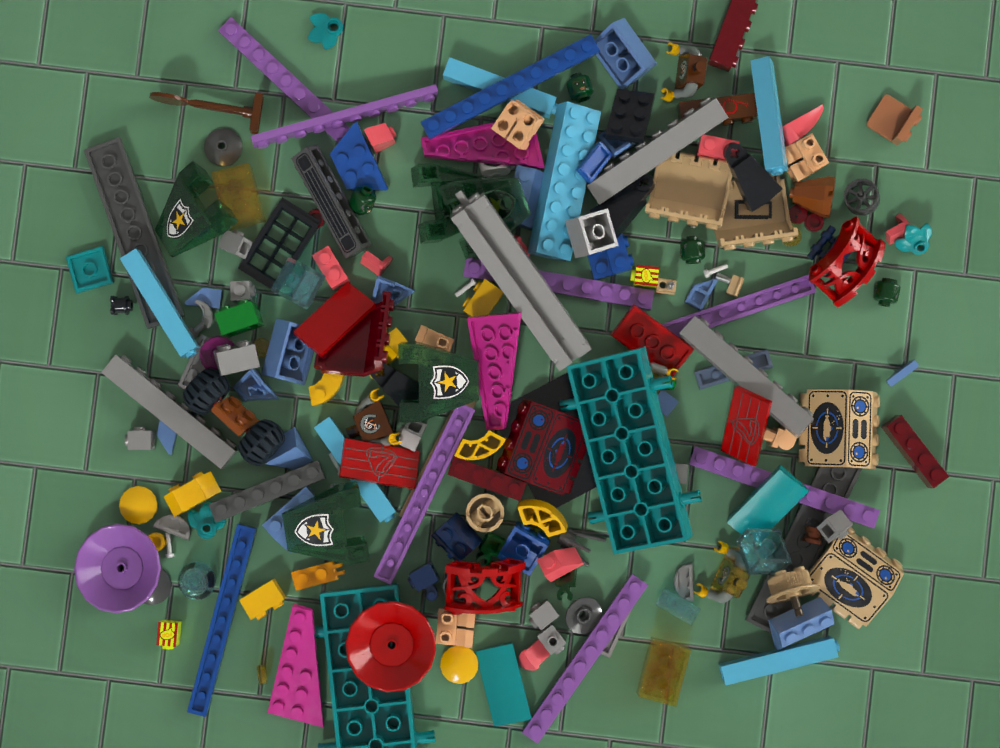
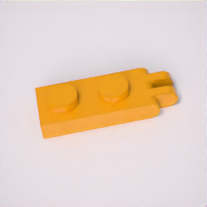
M334 561L292 571L295 590L338 580L339 575L346 574L345 570L337 571L336 569L342 567L343 562L335 564Z

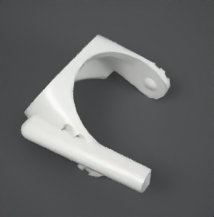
M478 163L481 175L485 178L508 175L511 170L516 168L511 165L491 167L484 163Z

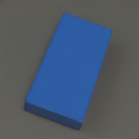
M599 141L577 167L576 171L587 183H592L613 154Z

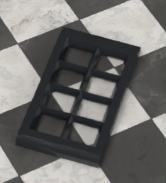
M282 197L252 244L246 259L242 260L238 269L277 293L317 231L321 221ZM282 210L294 217L289 228L276 221ZM297 220L310 227L304 238L292 231ZM273 225L285 231L280 242L267 235ZM289 234L301 241L295 252L283 245ZM264 239L277 246L271 256L259 249ZM280 248L292 255L286 266L274 259ZM255 253L268 260L262 270L250 263ZM271 262L283 269L277 280L265 273Z

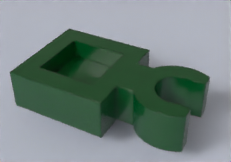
M487 532L479 545L481 552L476 555V562L480 563V560L485 558V566H489L491 556H498L506 542L505 538Z
M577 568L555 580V586L560 587L557 591V598L559 600H562L564 593L568 594L567 599L569 601L572 600L573 594L570 591V587H576Z

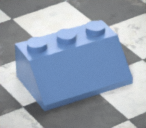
M625 18L611 23L594 39L600 50V53L596 54V56L620 89H626L657 65V62Z
M517 165L511 194L517 198L516 206L510 217L504 221L505 224L532 230L544 172Z
M276 319L262 375L305 385L314 351L294 335L293 331L300 324Z
M306 486L262 526L274 540L291 553L303 542L294 533L297 524L309 515L328 513V507L309 486Z
M821 597L801 605L804 614L802 616L796 617L794 609L768 620L776 650H780L834 625L832 610Z

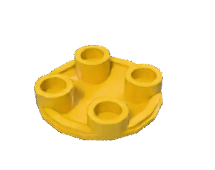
M131 487L120 498V512L125 520L130 523H146L158 511L156 496L147 487Z
M456 645L444 652L440 668L448 681L463 684L469 682L477 673L478 659L471 648Z

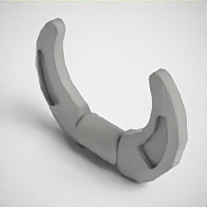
M196 300L195 303L202 309V322L194 328H189L194 338L198 337V334L205 328L209 329L213 322V312L210 306L201 300Z

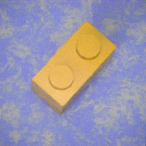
M486 279L483 282L479 281L473 289L475 291L473 297H468L464 302L463 307L465 309L463 312L470 317L490 315L504 293Z
M274 578L239 601L250 620L255 617L259 620L267 615L266 610L271 607L275 610L284 604L283 600L287 597Z

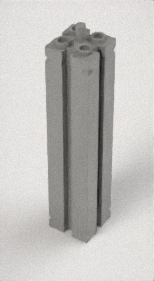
M462 190L458 191L455 196L461 204L452 210L451 220L458 227L515 310L522 312L521 318L554 362L557 369L561 371L570 365L573 360L589 352L591 346L493 205L489 202L483 192L480 195L476 192L467 199Z

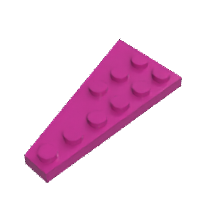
M495 122L445 132L429 140L428 136L421 137L425 158L544 168L537 132L529 141L530 145L527 150L517 148L507 141L506 138L492 130L491 128Z
M522 312L471 316L467 318L486 430H503L507 428Z
M293 604L267 713L324 727L313 608Z

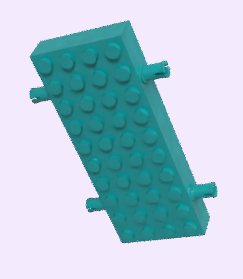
M646 347L567 366L574 398L560 400V406L568 405L560 409L563 413L575 409L578 411L602 510L588 512V518H592L589 520L590 524L606 522L614 555L689 540L693 533L686 505L702 502V496H699L701 494L700 490L683 493L681 490L657 390L673 387V381L665 383L672 380L671 375L653 378Z
M399 583L323 591L320 593L323 624L322 626H315L314 633L315 638L323 637L325 639L336 740L331 743H318V748H417L418 744L436 743L434 730L425 732L415 731L411 688L394 692H384L370 688L355 676L347 661L346 639L351 624L363 610L376 603L390 601L401 603ZM390 641L388 643V646L390 648H394L395 643L393 641Z

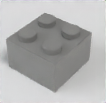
M608 208L565 221L575 258L619 246Z
M247 340L237 341L235 346L228 344L216 346L217 350H213L216 367L221 376L260 367L255 344Z

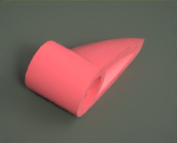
M823 104L782 127L785 147L801 139L814 127L824 110Z

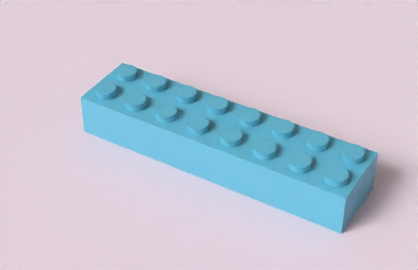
M568 101L557 105L527 253L560 262L571 261L573 248L565 221L579 217L587 182L576 169L595 145L601 111Z

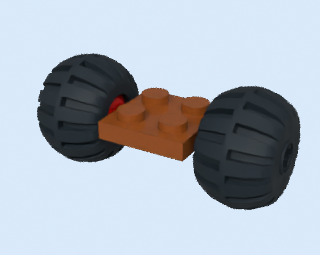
M213 368L203 370L188 384L183 392L186 405L193 412L202 415L212 411L238 436L246 432L238 445L240 455L246 462L252 465H263L284 443L285 435L283 430L271 420L263 419L259 421L255 414L247 410L236 397L230 395L225 398L230 390V384L226 376H221L219 371Z

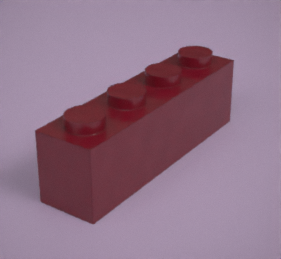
M731 0L708 65L727 72L730 71L731 67L735 68L739 58L736 56L738 49L742 50L745 39L742 37L744 32L748 33L752 23L749 21L751 14L755 15L758 4L755 3L756 0Z
M895 415L881 426L927 488H935L949 477L902 415Z
M455 456L447 474L518 501L521 500L527 484L524 481Z

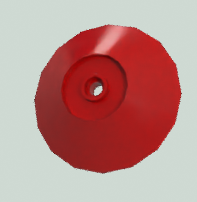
M397 601L376 603L363 610L351 624L346 639L347 661L355 676L370 688L384 692L404 691L419 683L431 669L436 653L435 634L427 618L413 606ZM390 641H393L395 643L394 648H390L388 646V643Z

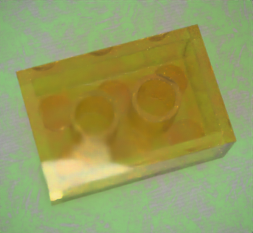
M249 163L211 172L224 226L228 231L266 222L253 168Z
M651 637L637 689L638 697L676 707L691 649L684 645Z

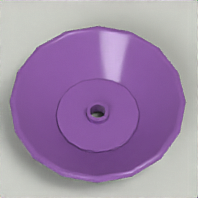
M123 524L104 526L89 535L77 552L74 566L76 584L85 600L101 611L116 614L134 610L146 602L158 585L161 570L158 550L149 536L136 527ZM121 565L124 566V571H123V572L120 571V566H121Z

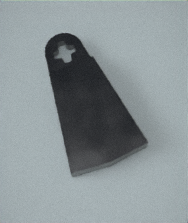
M729 143L725 146L723 156L749 211L753 212L768 203L783 189L741 145ZM731 149L738 150L736 151V157L730 156Z
M644 174L600 205L598 204L592 208L590 212L608 208L615 235L618 238L646 205V198L655 187L653 178L648 174Z
M383 363L384 373L376 375L377 372L370 374L371 377L408 418L417 419L432 402L434 390Z

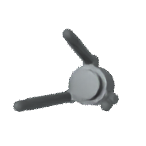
M569 528L565 533H561L557 543L561 544L560 548L563 549L574 545L590 553L591 550L575 541L577 537L573 535L603 542L606 541V538L574 531ZM581 557L584 565L588 567L589 563Z

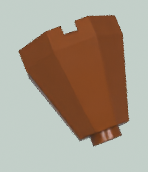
M827 176L797 182L795 187H791L789 198H793L792 202L806 210L821 217L830 218L836 177Z

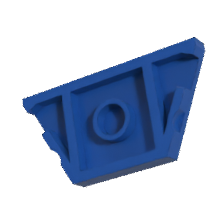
M354 122L330 153L346 189L368 186L372 190L386 191L389 189L358 122Z

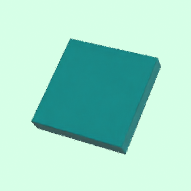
M103 246L66 256L77 294L114 283Z

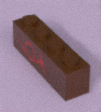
M755 93L716 97L729 117L721 122L723 126L733 125L734 122L742 121V124L751 123L758 116ZM704 99L679 102L677 105L679 120L685 117L684 113L689 109L694 108L695 110L700 107V102Z

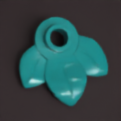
M317 13L310 16L309 18L315 27L309 33L308 40L314 43L322 42L325 50L334 47L337 43V37L343 32L342 21L335 17L330 18L325 13ZM337 25L338 27L336 30H331V26Z
M928 223L924 224L920 229L914 225L907 224L904 238L896 239L894 241L895 246L902 252L911 251L913 254L921 255L929 248L932 229Z
M211 501L204 503L199 512L195 510H189L188 512L190 526L197 529L198 535L203 539L214 537L216 531L223 528L227 520L215 522L209 504L212 503ZM209 526L210 531L204 532L203 528Z

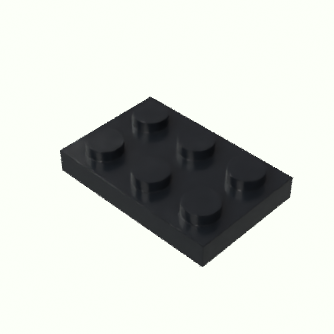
M617 89L605 138L643 144L655 100V93Z

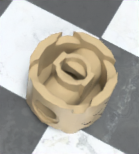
M481 493L474 496L466 508V519L469 525L476 531L491 532L499 527L504 518L503 504L493 494Z

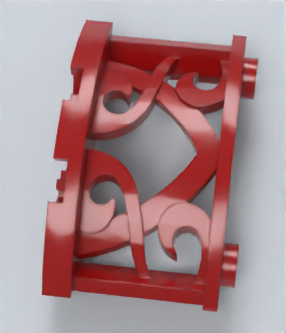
M857 216L842 224L838 239L831 250L809 269V281L814 283L833 300V304L837 308L857 295L856 290L863 283L866 285L876 272L874 268L877 262L882 261L885 251V242L882 239L877 240L859 223L860 219ZM857 251L856 261L858 268L856 271H845L842 273L844 255ZM823 276V277H826V278H833V279H831V280H829V281H827V282H824V281L821 279V277ZM834 284L835 289L833 290L829 286Z
M507 558L501 561L490 562V566H480V563L458 560L447 564L445 567L447 591L444 610L451 611L454 615H461L462 613L493 614L516 611L517 608L523 606V602L520 601L521 576L526 562ZM455 575L458 576L460 584L455 585ZM497 576H502L500 580L503 582L496 581ZM471 577H478V579L473 582ZM485 577H490L492 583L500 588L492 597L485 601L474 593L472 589L479 587L484 582ZM455 590H464L457 595L458 598H465L464 602L454 601Z

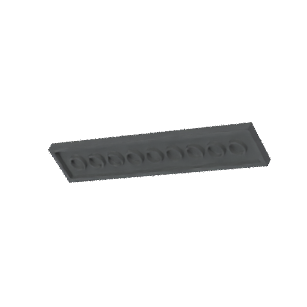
M118 137L85 149L84 152L121 256L123 257L136 248L139 249L181 317H184L183 309L122 138ZM128 273L147 329L159 326V321Z
M818 467L810 486L848 499L862 468ZM800 504L745 618L746 621L771 633L768 620L793 609L791 600L780 603H767L766 599L771 596L767 581L770 577L775 576V572L781 570L791 572L794 568L804 566L805 570L809 571L820 558L827 540L822 535V545L802 541L806 535L805 526L817 528L826 518L833 514Z

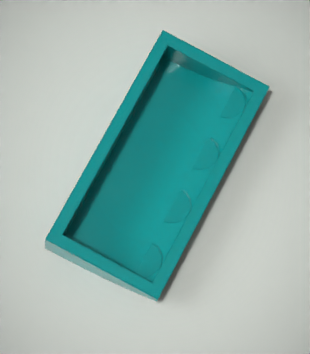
M779 465L728 517L727 523L740 534L757 544L809 492V489L783 466Z
M513 642L476 650L475 653L494 727L532 719Z

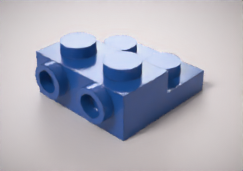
M621 234L617 238L619 246L587 255L594 280L632 270L631 266L634 265L632 255L627 253L626 247H629L627 236Z
M517 521L497 557L501 560L513 558L525 561L526 566L522 572L530 576L538 564L537 559L542 557L551 540L548 539L546 533L542 531L537 533L532 530L530 524L523 525V522Z

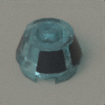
M193 562L184 566L178 576V587L181 593L192 600H203L208 597L216 584L215 574L212 569L201 562Z

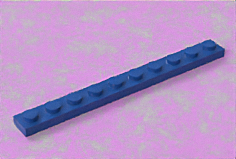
M590 34L421 121V124L429 140L587 60L600 53V50Z
M237 524L189 702L188 713L206 717L208 714L257 528Z

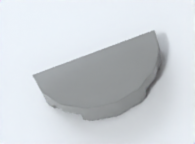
M173 514L163 516L156 520L152 526L188 541L190 539L189 525L185 519L178 515L175 517Z
M687 563L678 568L674 575L673 584L675 591L680 597L694 602L692 563Z

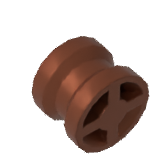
M805 526L806 535L802 541L822 545V534L815 527Z

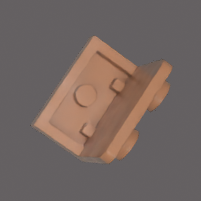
M886 94L877 105L866 126L893 144L899 145L901 142H906L912 134L910 129L921 120L922 116L920 113L923 109L917 105L911 109Z

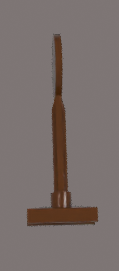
M161 92L150 93V99L164 104L176 106L190 105L200 109L242 115V117L250 118V133L258 134L264 100L261 93H255L252 107H238L197 99L188 100L181 96Z

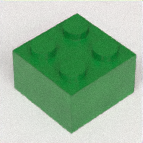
M248 299L237 302V306L230 307V305L218 309L219 312L214 313L221 335L227 338L264 326L258 305L253 301H248Z

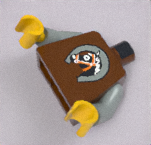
M669 42L667 45L672 46V50L670 52L666 51V53L674 56L680 53L674 92L667 88L661 90L666 95L660 98L667 102H671L674 97L675 99L692 97L704 84L707 68V57H703L697 47L679 46Z
M376 388L356 408L355 416H353L356 424L346 428L348 436L352 439L361 435L364 442L367 441L385 446L401 444L402 441L396 440V436L400 432L394 433L380 399L384 398V395L379 397L377 391L380 388Z

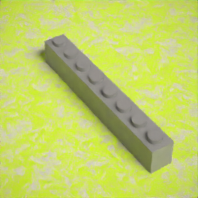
M705 98L700 102V107L695 110L694 108L689 109L684 113L685 117L679 121L678 119L671 121L667 125L669 128L663 132L661 129L651 135V140L648 142L644 140L643 144L639 143L636 145L635 151L632 153L628 151L619 157L620 161L613 164L611 162L603 168L604 172L597 175L592 183L586 184L598 204L600 205L729 118L717 98Z
M694 316L682 329L680 337L736 386H741L771 400L772 405L769 414L798 438L813 422V413L805 406L801 408L797 404L798 400L790 393L786 395L782 391L783 387L778 382L773 381L772 383L767 378L768 374L761 368L757 370L752 365L753 361L746 355L742 357L737 352L738 348L731 342L727 344L720 332L717 330L713 332L708 327L709 323L702 317L698 319Z
M124 354L122 356L115 355L101 373L216 466L224 469L238 452L235 448L236 444L228 438L224 440L220 436L222 433L215 427H208L205 424L207 421L198 414L197 416L193 415L185 403L182 402L180 404L175 400L177 397L173 393L162 390L160 388L162 385L157 380L147 378V373L142 368H135L131 365L132 360Z

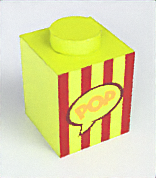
M636 265L635 269L631 270L630 281H633V286L656 288L658 286L659 267Z
M159 621L156 645L162 646V649H174V647L180 644L182 621Z

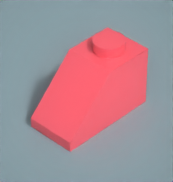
M386 123L364 129L376 154L396 143L394 137L397 135L392 126L388 128Z
M576 547L554 550L537 559L544 576L550 582L584 564Z

